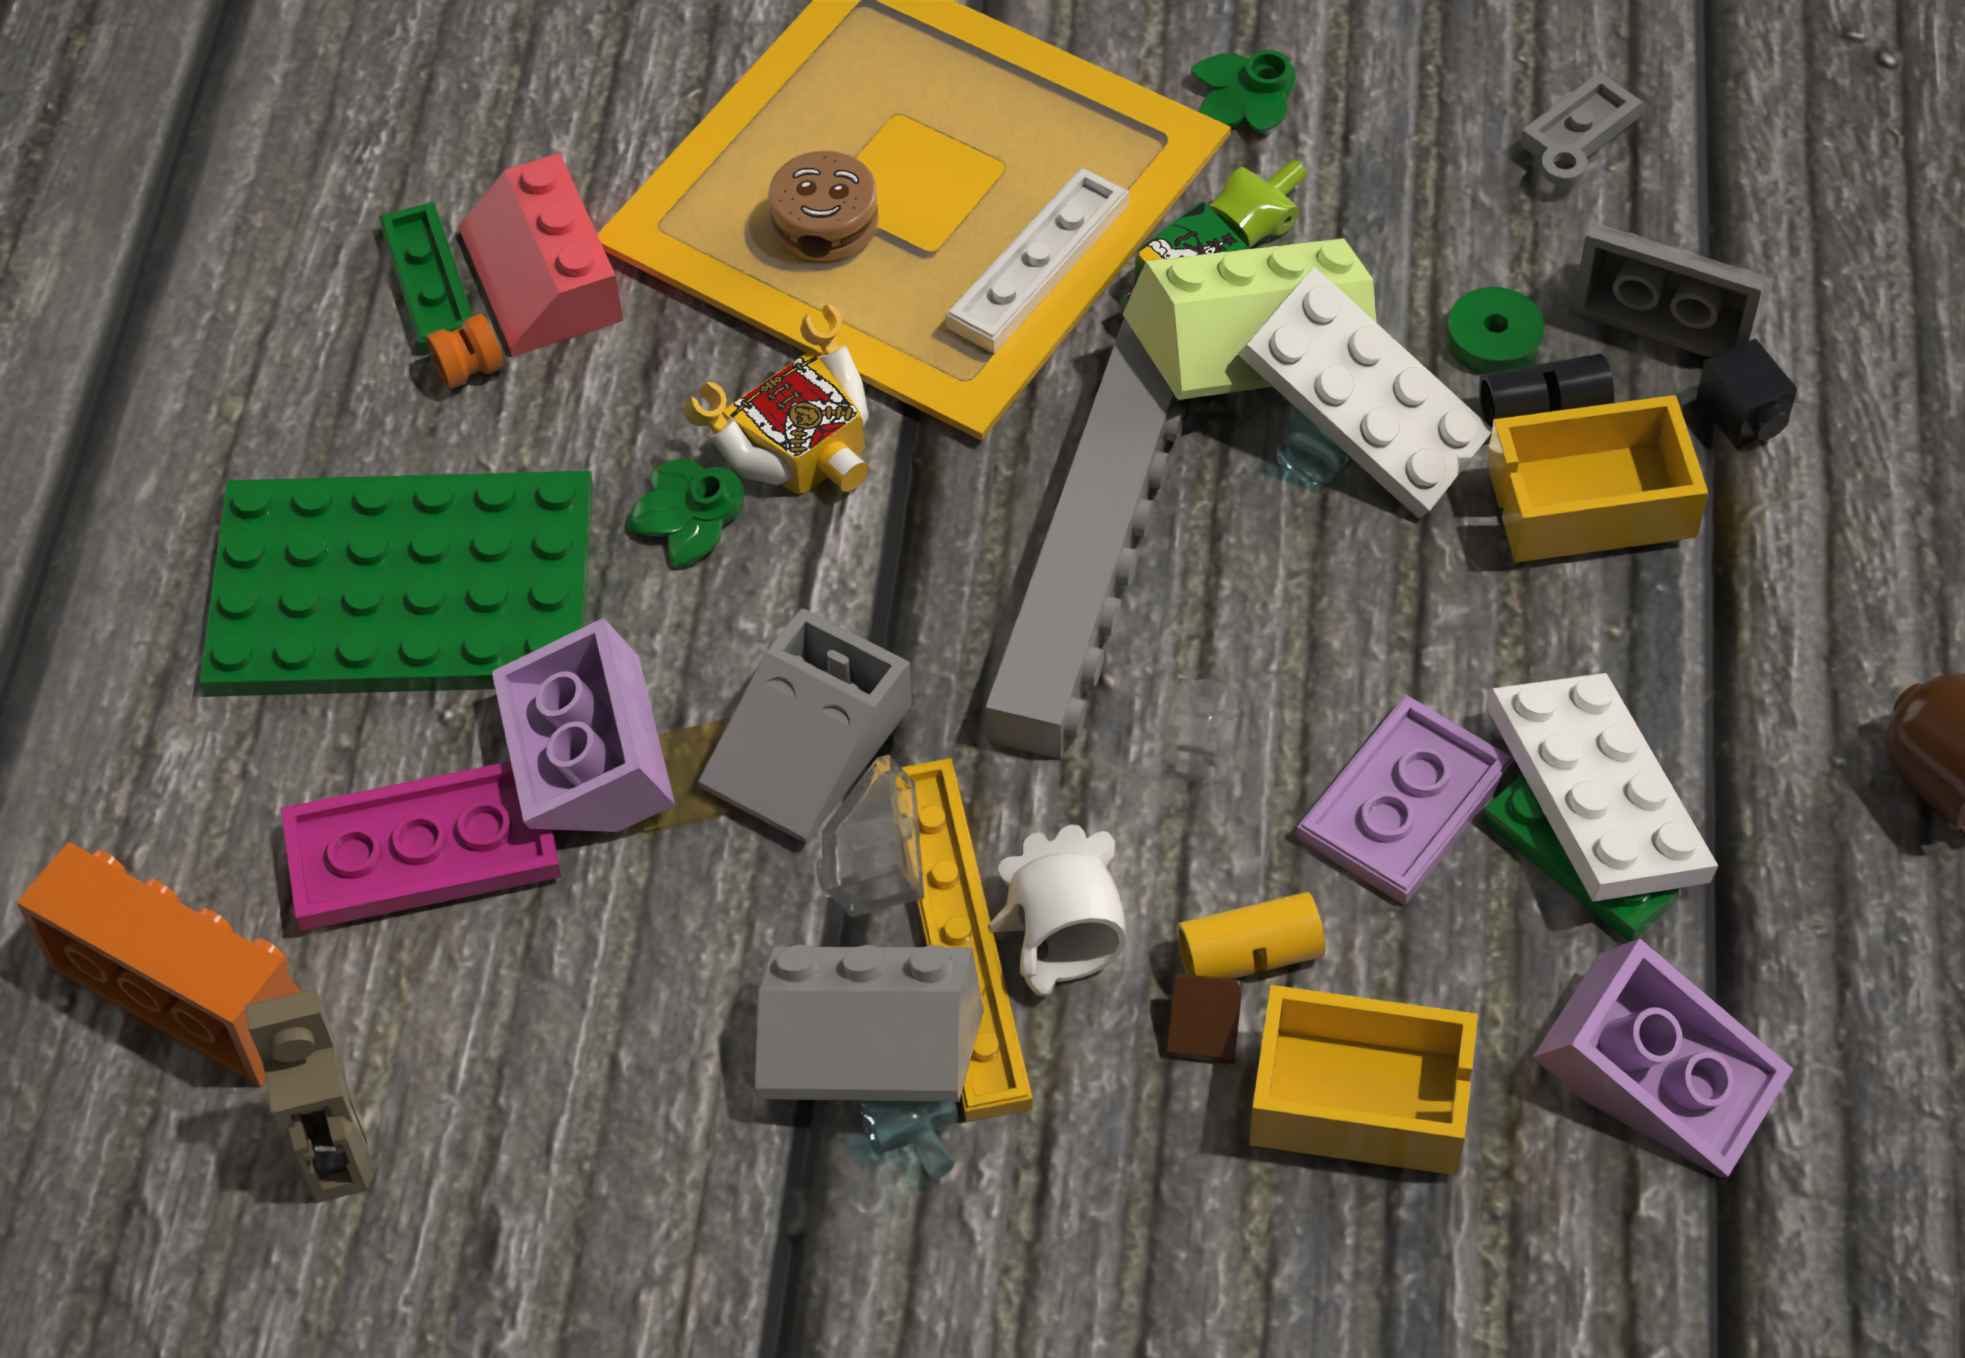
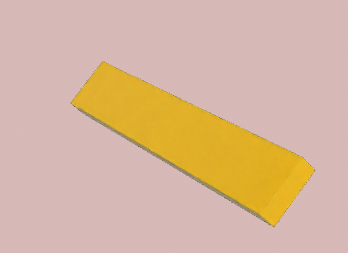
M952 758L889 769V783L926 946L972 947L984 1012L960 1097L966 1122L1032 1110L1033 1098L994 934L990 931L991 921Z

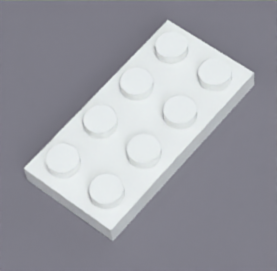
M1315 266L1304 275L1238 353L1244 361L1418 519L1432 509L1492 433V428Z
M1607 673L1492 688L1486 708L1593 902L1711 882L1718 864Z

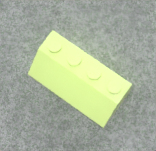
M1344 238L1146 261L1123 312L1126 321L1178 400L1273 387L1244 361L1238 353L1304 275L1314 266L1377 323L1373 278Z

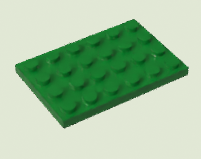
M591 470L227 480L200 676V685L204 696L495 689L492 671L585 627L594 489Z

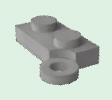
M1599 72L1522 129L1520 146L1541 161L1540 169L1542 175L1549 182L1560 186L1574 185L1581 182L1586 175L1587 157L1640 118L1643 102L1602 72ZM1571 163L1574 165L1573 168L1566 170L1558 168L1568 166Z

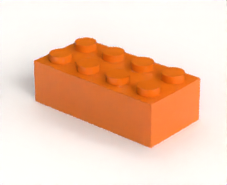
M68 841L16 902L49 967L261 1087L266 1081L264 1067L248 1030L244 1005L300 992L292 982L286 967L288 964L286 956L265 939L255 938L251 942L234 933L231 925L210 909L201 908L199 912H196L183 905L176 894L163 883L151 878L143 883L127 874L124 866L110 854L96 849L91 854Z

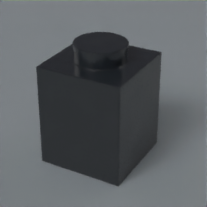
M1755 338L1704 361L1696 399L1737 449L1758 439L1762 441L1769 440L1787 427L1797 387Z

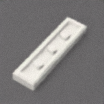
M1081 167L945 314L946 328L995 354L1129 206V191Z

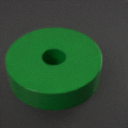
M1503 287L1479 288L1463 295L1451 308L1446 341L1451 354L1460 364L1480 374L1529 366L1540 352L1544 333V320L1536 304L1515 290ZM1495 329V330H1499V331H1501V332L1495 333V332H1491V331H1489V330Z

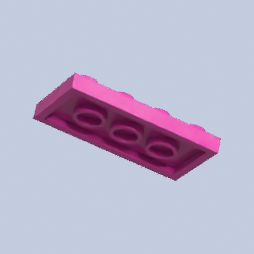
M511 761L281 808L295 918L300 931L561 877L553 830L530 829L523 822Z

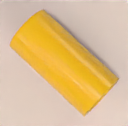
M1309 892L1177 923L1180 954L1185 972L1188 975L1234 979L1251 975L1255 971H1267L1324 957L1325 938L1321 919L1314 899Z

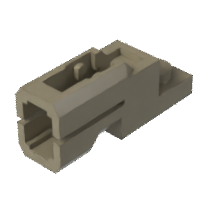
M316 988L244 1005L248 1030L264 1067L271 1114L305 1193L316 1203L367 1191L374 1175L367 1147L368 1142L363 1116L354 1094L348 1088L342 1054ZM328 1125L336 1152H344L348 1170L320 1177L314 1162V1148L307 1136L314 1135V1128Z

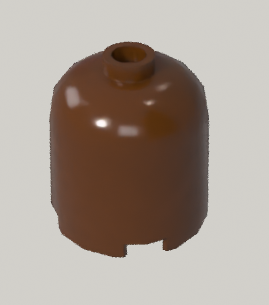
M1950 673L1935 677L1923 684H1914L1898 697L1893 709L1895 713L1887 727L1884 742L1887 757L1897 774L1951 829L1960 831L1965 836V674Z

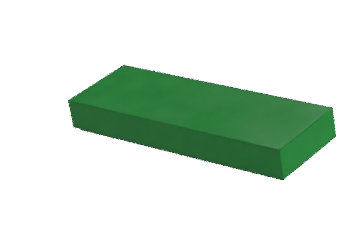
M434 201L378 216L422 356L430 354L425 335L440 329H445L449 332L461 328L465 319L473 316Z

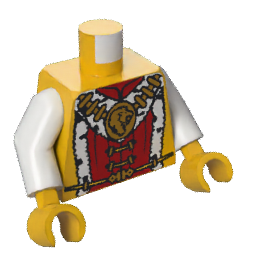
M826 304L822 308L823 316L829 324V332L817 330L808 313L801 322L800 330L804 339L812 345H820L823 354L819 357L812 350L808 351L727 408L725 392L713 382H706L699 388L702 398L709 403L711 411L703 409L692 396L684 403L683 414L686 420L692 425L699 427L708 425L712 431L709 438L734 471L742 478L773 485L781 484L795 494L807 493L826 478H829L844 492L855 489L865 479L869 467L859 457L865 448L863 427L869 417L862 379L847 346H839L835 337L841 328L842 318L840 312L833 305Z

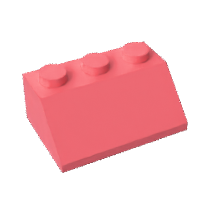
M561 153L505 169L461 221L458 228L511 356L520 355L622 322L623 315L616 275Z

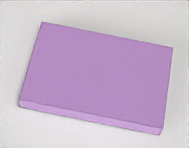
M1405 695L1297 826L1296 839L1406 906L1512 772L1514 758L1408 695Z

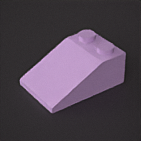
M1640 938L1599 953L1532 1057L1583 1101L1720 1178L1730 1175L1793 1070L1791 1066Z

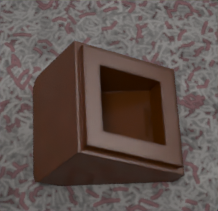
M1177 974L1174 980L1167 1056L1234 1064L1241 1010L1242 982L1233 979Z

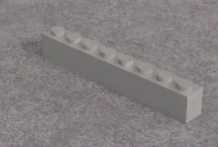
M1123 320L986 705L988 743L1059 760L1062 758L1068 737L1078 738L1081 734L1087 710V701L1082 700L1086 685L1096 686L1104 660V649H1100L1099 645L1103 634L1113 636L1116 630L1121 609V599L1116 598L1120 584L1130 586L1138 557V550L1132 548L1136 536L1146 537L1148 534L1154 510V501L1149 500L1152 488L1162 489L1165 484L1170 462V454L1165 453L1168 441H1179L1185 420L1186 408L1180 406L1183 399L1178 400L1126 320Z

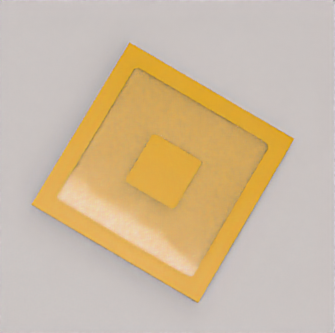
M813 0L597 235L605 252L806 353L812 350L818 357L823 354L820 345H812L804 339L800 330L801 322L808 313L817 330L829 332V324L823 316L822 308L826 304L833 305L840 312L842 318L841 328L835 337L839 346H847L863 382L983 441L1231 135V127L954 0ZM814 151L845 153L861 161L871 171L875 179L879 212L876 233L863 249L847 258L829 262L802 259L783 248L774 235L769 206V186L771 180L785 163L805 153ZM1081 167L1129 191V206L995 354L946 328L945 314Z

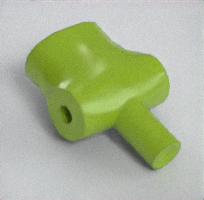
M1293 159L1268 181H1265L1250 170L1240 167L1229 176L1221 193L1208 206L1250 249L1258 241L1268 236L1283 235L1296 222L1299 215V207L1287 198L1286 195L1307 178V171L1299 161Z

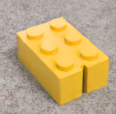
M1676 395L1493 420L1487 468L1499 508H1504L1502 520L1515 563L1698 537L1708 490Z
M1270 985L1252 1108L1249 1145L1457 1176L1466 1133L1471 1086L1470 1078L1473 1068L1478 1014Z

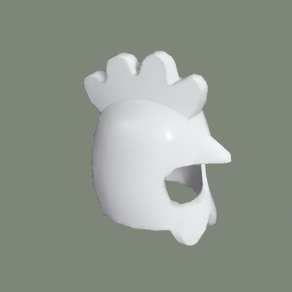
M1068 825L1058 832L1053 841H1048L1041 832L1032 833L1023 843L1022 856L1006 857L998 865V872L1004 883L1009 887L1007 903L990 923V931H1026L1020 958V974L1025 978L1027 985L1038 996L1043 997L1052 993L1056 982L1083 978L1102 970L1116 960L1125 946L1126 924L1120 896L1114 880L1106 868L1113 858L1115 841L1108 832H1096L1089 838H1086L1085 832L1079 825ZM1046 940L1048 956L1041 960L1037 958V947Z

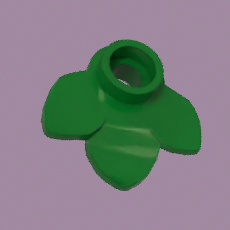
M1262 50L1246 58L1235 53H1224L1206 58L1191 67L1192 76L1211 90L1201 105L1200 113L1231 128L1246 121L1258 133L1275 128L1286 117L1288 112L1286 98L1295 89L1296 72L1284 54L1274 50Z
M686 459L666 462L650 472V480L655 490L645 494L636 502L630 513L627 528L631 533L637 535L668 536L669 558L672 566L675 569L688 566L708 554L719 543L723 525L730 523L739 515L744 502L743 484L737 474L726 467L714 466L703 469L694 461ZM718 490L715 495L707 498L712 492Z

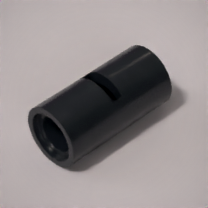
M1603 354L1484 373L1480 376L1479 380L1481 411L1484 422L1491 428L1493 427L1494 419L1612 404L1615 399L1611 370Z

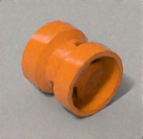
M482 313L465 319L461 328L449 332L445 329H440L425 335L431 359L447 390H452L466 384L468 377L477 372L488 375L504 368V360L491 326Z

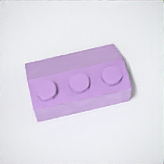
M604 618L492 671L523 822L530 829L619 832L675 805L639 656Z

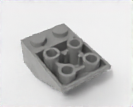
M801 608L766 651L698 781L699 787L807 844L912 707L910 662Z

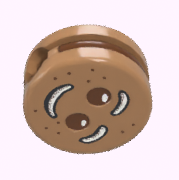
M836 151L809 152L785 163L771 180L769 186V206L772 229L777 241L791 254L810 261H836L859 252L874 237L879 222L876 182L871 171L858 159Z

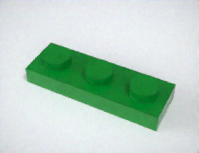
M1523 774L1484 807L1482 822L1627 941L1636 940L1675 904L1679 891L1677 888L1593 902Z

